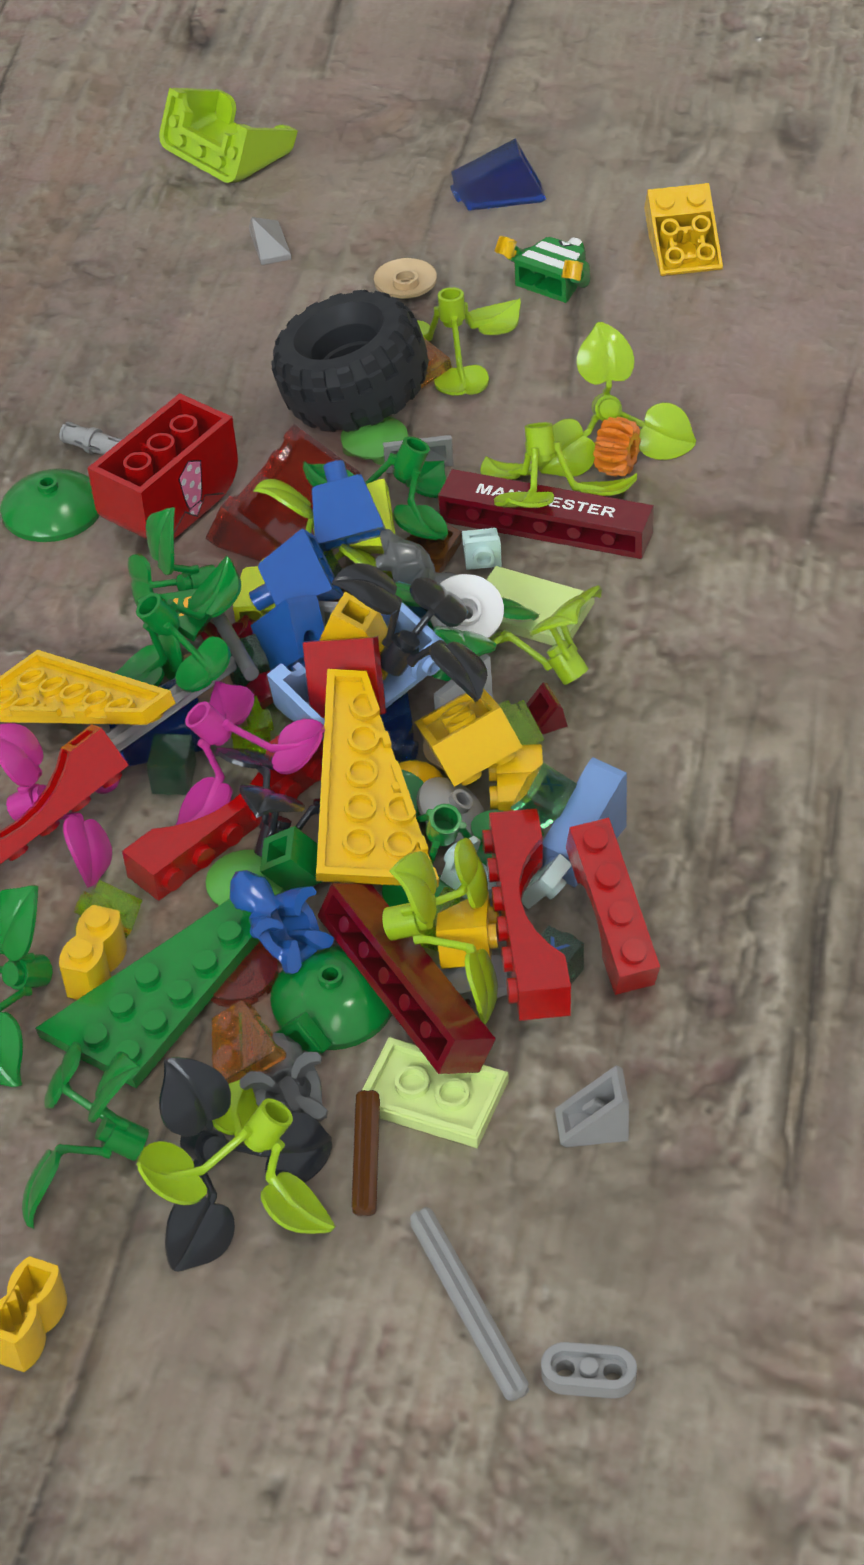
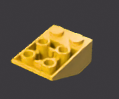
M709 183L647 190L644 210L648 235L660 276L722 270L723 263Z

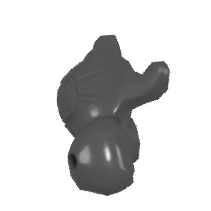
M390 529L380 532L384 554L377 556L376 567L381 571H391L394 582L400 581L412 584L415 579L423 577L440 584L444 580L455 576L451 572H435V566L428 552L421 545L402 539Z
M273 1032L266 1039L262 1055L259 1058L262 1070L267 1073L248 1072L240 1079V1087L243 1090L253 1088L258 1107L263 1100L270 1098L283 1103L290 1112H303L312 1116L317 1121L327 1118L329 1111L322 1104L321 1080L315 1069V1065L322 1062L321 1055L318 1052L303 1053L300 1044L283 1033Z

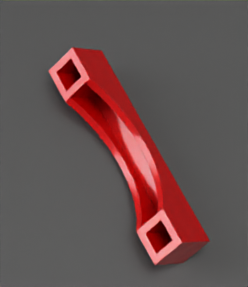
M91 724L61 747L53 774L36 802L19 819L0 830V864L7 859L13 861L19 858L28 850L29 846L27 844L38 835L44 837L53 832L60 825L59 819L70 810L73 813L81 810L91 801L90 795L100 787L108 788L121 779L123 776L121 771L129 766V764L101 727Z
M279 735L268 743L278 744ZM321 740L312 758L298 771L291 774H280L276 770H270V790L297 799L311 785L321 781L323 740ZM267 750L266 755L273 758L275 753ZM258 772L249 785L263 787L262 774ZM240 793L226 805L201 818L170 827L151 829L122 850L127 877L156 900L160 901L172 891L179 889L186 880L198 871L208 867L215 858L227 849L237 845L244 836L260 825L262 816L256 818Z
M526 809L489 813V829L482 830L484 854H492V858H487L489 883L496 882L497 887H491L493 911H501L502 916L496 917L498 941H506L507 944L506 947H501L503 972H511L512 978H506L508 1003L517 1004L519 1021L571 1016V983L566 957L535 930L526 916L522 905L523 894L530 880L542 867L543 836L538 810Z

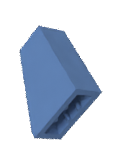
M592 757L543 840L541 868L559 854L563 855L570 862L566 843L569 828L572 826L609 818L617 839L627 827L626 772ZM571 865L562 878L567 884L576 887L578 883Z

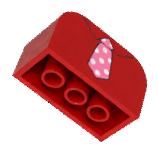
M181 393L176 395L87 468L97 513L102 518L147 539L146 521L152 513L174 507L175 539L227 493L234 481L238 467V452L233 417Z

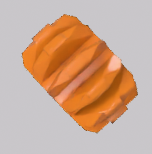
M609 417L601 423V428L597 431V438L594 442L595 450L593 452L595 457L594 465L598 468L599 472L615 477L617 475L625 477L632 472L633 466L637 463V455L640 452L639 444L641 442L639 437L640 429L636 422L622 417Z

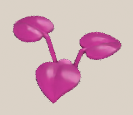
M215 681L209 703L203 701L196 704L189 711L185 721L186 726L200 737L197 745L205 752L215 772V778L206 777L189 790L181 805L175 825L208 815L231 800L232 787L227 783H223L225 776L210 748L211 745H223L228 741L233 732L269 752L275 753L272 759L273 768L280 774H291L301 769L312 758L323 738V733L325 732L324 725L314 719L297 720L281 731L278 744H270L238 727L251 712L254 704L253 692L244 686L229 685Z
M16 723L0 724V765L8 777L19 785L17 787L18 792L9 795L6 801L8 813L16 821L33 806L46 788V785L35 784L42 775V770L38 765L43 761L44 755L38 739L28 728ZM120 780L108 788L100 787L95 792L98 794L109 793L116 789ZM66 813L59 819L64 820L63 833L65 841L87 888L94 886L108 869L112 860V846L106 832L96 820L88 819L84 821L81 813Z

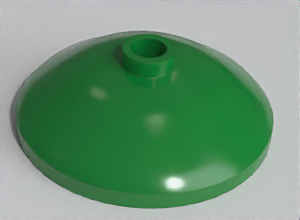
M47 469L25 476L6 492L0 505L1 517L5 527L17 537L34 542H55L74 537L91 527L100 516L95 508L89 477L69 469Z
M331 946L330 948L317 950L311 957L302 962L301 968L294 974L289 975L282 969L275 979L271 990V1009L278 1027L280 1028L306 1011L332 1044L327 1050L346 1049L369 1040L384 1028L392 1016L390 1010L340 946Z

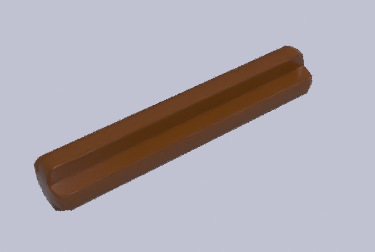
M361 1090L356 1094L351 1207L352 1212L357 1216H372L377 1211L380 1099L379 1093L374 1090Z

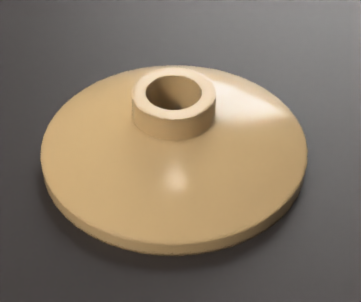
M401 258L389 261L380 266L374 275V284L378 291L387 293L390 297L401 299L421 296L430 291L437 282L435 268L428 262L415 258Z

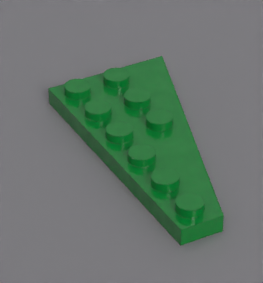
M228 899L37 1026L35 1029L39 1038L67 1052L74 1041L81 1045L80 1059L105 1072L117 1052L127 1053L142 1068L126 1082V1084L137 1089L259 943V939L253 938L250 934L251 925L249 917L251 912L236 909L231 900Z

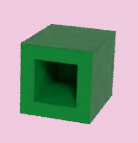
M295 826L269 836L263 841L260 872L285 891L322 883V881H316L318 844Z

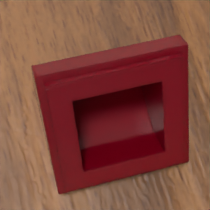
M543 682L522 708L524 715L537 735H544L568 727L561 704L548 684Z

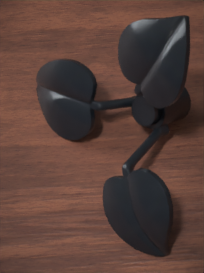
M364 563L347 566L337 574L331 585L345 589L376 612L385 615L391 614L387 634L382 641L385 647L380 652L381 668L393 676H401L408 666L414 667L419 660L430 655L443 672L462 688L475 703L478 702L482 696L488 676L487 668L478 655L461 643L450 642L447 645L442 640L432 643L419 652L420 641L417 636L433 615L449 627H457L466 619V606L458 596L446 591L441 584L429 578L420 577L415 579L409 589L411 596L418 605L428 611L412 632L402 630L400 633L394 634L402 604V599L395 595L397 591L395 582L380 569Z
M216 748L215 757L220 756L232 764L257 769L263 776V787L241 784L239 789L243 799L256 818L262 816L259 826L261 830L254 850L255 854L262 857L264 839L291 828L292 821L279 816V812H304L305 805L291 796L275 793L270 790V770H275L272 764V757L251 749ZM320 798L313 800V805L309 806L295 827L300 831L311 816L320 813Z
M169 1057L164 1060V1077L159 1097L160 1115L164 1125L171 1132L181 1135V1148L194 1159V1167L203 1165L230 1142L221 1132L213 1129L214 1125L212 1120L225 1115L231 1105L230 1087L225 1077L219 1071L203 1062L189 1058ZM292 1111L293 1121L280 1138L285 1143V1147L279 1154L275 1173L277 1176L281 1172H289L305 1183L313 1178L325 1165L331 1152L332 1138L315 1118L303 1112ZM241 1143L233 1149V1151L250 1155L268 1157L265 1165L266 1173L271 1150L258 1153ZM208 1173L200 1176L207 1187L208 1196L192 1205L174 1204L167 1220L165 1252L170 1269L177 1272L214 1261L228 1249L234 1236L233 1214L227 1206L215 1203L217 1192Z

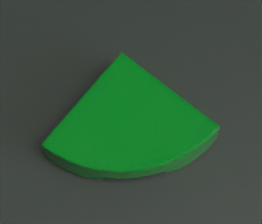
M306 1011L275 1031L276 1033L287 1035L300 1044L303 1051L322 1054L332 1045Z

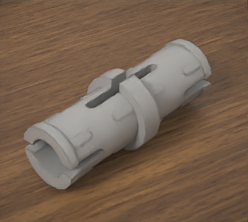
M68 421L66 425H62L59 433L62 442L83 448L89 454L98 453L104 455L122 440L106 435L99 428H85Z

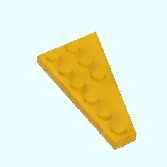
M38 649L0 676V722L148 725L159 720L166 710L176 704L170 690Z
M327 669L316 881L401 885L389 872L391 868L404 856L413 852L421 851L429 857L428 845L425 837L421 834L416 819V811L400 765L393 754L392 743L388 731H385L380 716V708L367 671ZM433 867L434 872H435V875H436V881H437V887H438V886H439V877H438L436 868Z

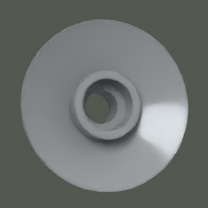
M435 777L427 780L417 793V806L420 814H425L428 809H433L439 804L453 805L460 811L462 822L467 824L466 829L473 836L471 833V822L475 816L484 812V808L477 797L461 784L454 787L449 778ZM458 833V836L453 843L458 842L460 839H464L463 836L460 833Z

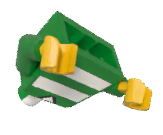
M499 236L494 252L504 255L509 261L514 263L515 286L567 303L578 286L585 288L589 285L590 265L586 262V251L580 239L573 237L568 242L553 237H545L534 246L521 249L516 246L517 241L514 239Z

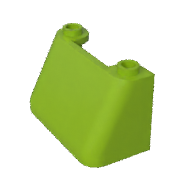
M169 88L159 138L162 146L167 151L223 182L237 183L289 154L294 147L298 130L284 124L276 125L274 128H252L246 124H236L234 122L236 103L230 94L220 89Z

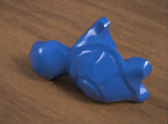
M248 870L236 871L230 882V900L236 909L251 912L249 917L251 936L259 939L268 952L281 963L285 973L291 975L298 972L302 962L311 957L317 950L331 947L334 943V937L319 929L314 912L306 902L308 897L316 895L317 891L312 886L299 887L274 895L266 877Z

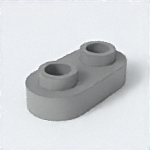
M561 1342L552 1345L544 1352L541 1359V1375L544 1384L551 1391L558 1394L620 1398L633 1390L637 1380V1364L629 1351L618 1346ZM566 1369L573 1372V1374L566 1377L560 1376L558 1372ZM615 1373L620 1378L618 1380H608L605 1376Z

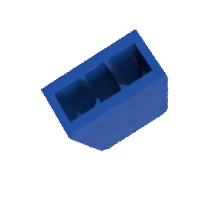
M343 460L325 464L323 468L327 483L312 487L314 532L322 552L339 548L341 544L351 545L380 537V532L385 530L386 527L362 475L357 474L348 477Z
M305 529L299 530L259 563L258 569L265 583L249 592L250 599L258 611H262L274 603L277 606L287 598L317 595L318 601L332 602L343 596L340 587L331 585L335 576L316 537Z
M317 595L287 598L250 625L270 671L281 663L292 672L294 671L293 666L298 662L305 668L303 642L319 640L324 631Z

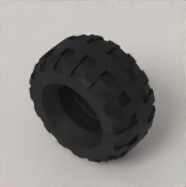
M354 290L353 293H339L329 296V299L319 303L315 302L306 307L305 311L301 314H296L288 321L286 329L281 330L276 338L273 349L274 360L271 361L275 381L288 410H292L294 416L302 420L305 425L311 428L319 427L321 431L327 432L359 430L360 427L376 425L383 422L384 418L397 414L421 390V384L426 379L429 363L425 340L413 312L396 297H390L389 294L379 291L373 293L367 290Z

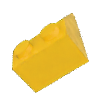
M483 689L482 696L476 703L465 692L414 722L454 787L460 783L463 786L473 783L482 776L481 771L493 764L500 766L511 761L516 756V751L523 748L503 710L485 689Z

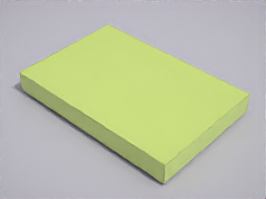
M495 566L486 579L496 587L501 597L514 600L540 614L539 618L534 621L532 619L516 620L503 617L498 630L506 629L507 632H511L514 635L552 646L557 643L549 629L532 637L528 633L538 623L550 617L566 601L584 592L580 589ZM590 598L581 607L578 624L567 625L572 638L594 605L595 598ZM556 627L562 639L565 640L561 627Z
M389 1037L362 1090H374L379 1093L380 1119L478 1149L509 1082V1074L506 1071L486 1065L482 1066L479 1073L438 1074L415 1044Z

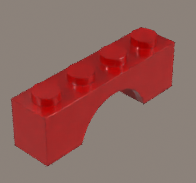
M605 818L570 827L566 850L577 883L585 888L590 898L599 928L602 958L614 994L618 995L655 985L660 964L610 819Z

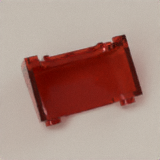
M293 424L285 433L280 449L278 448L271 453L265 466L238 496H230L222 504L205 539L217 548L260 562L299 530H306L308 518L297 514L267 494L253 492L255 487L266 479L283 481L311 502L310 507L313 509L312 485L305 476L303 470L304 461L309 464H327L343 459ZM344 461L347 470L354 475L361 474V472Z

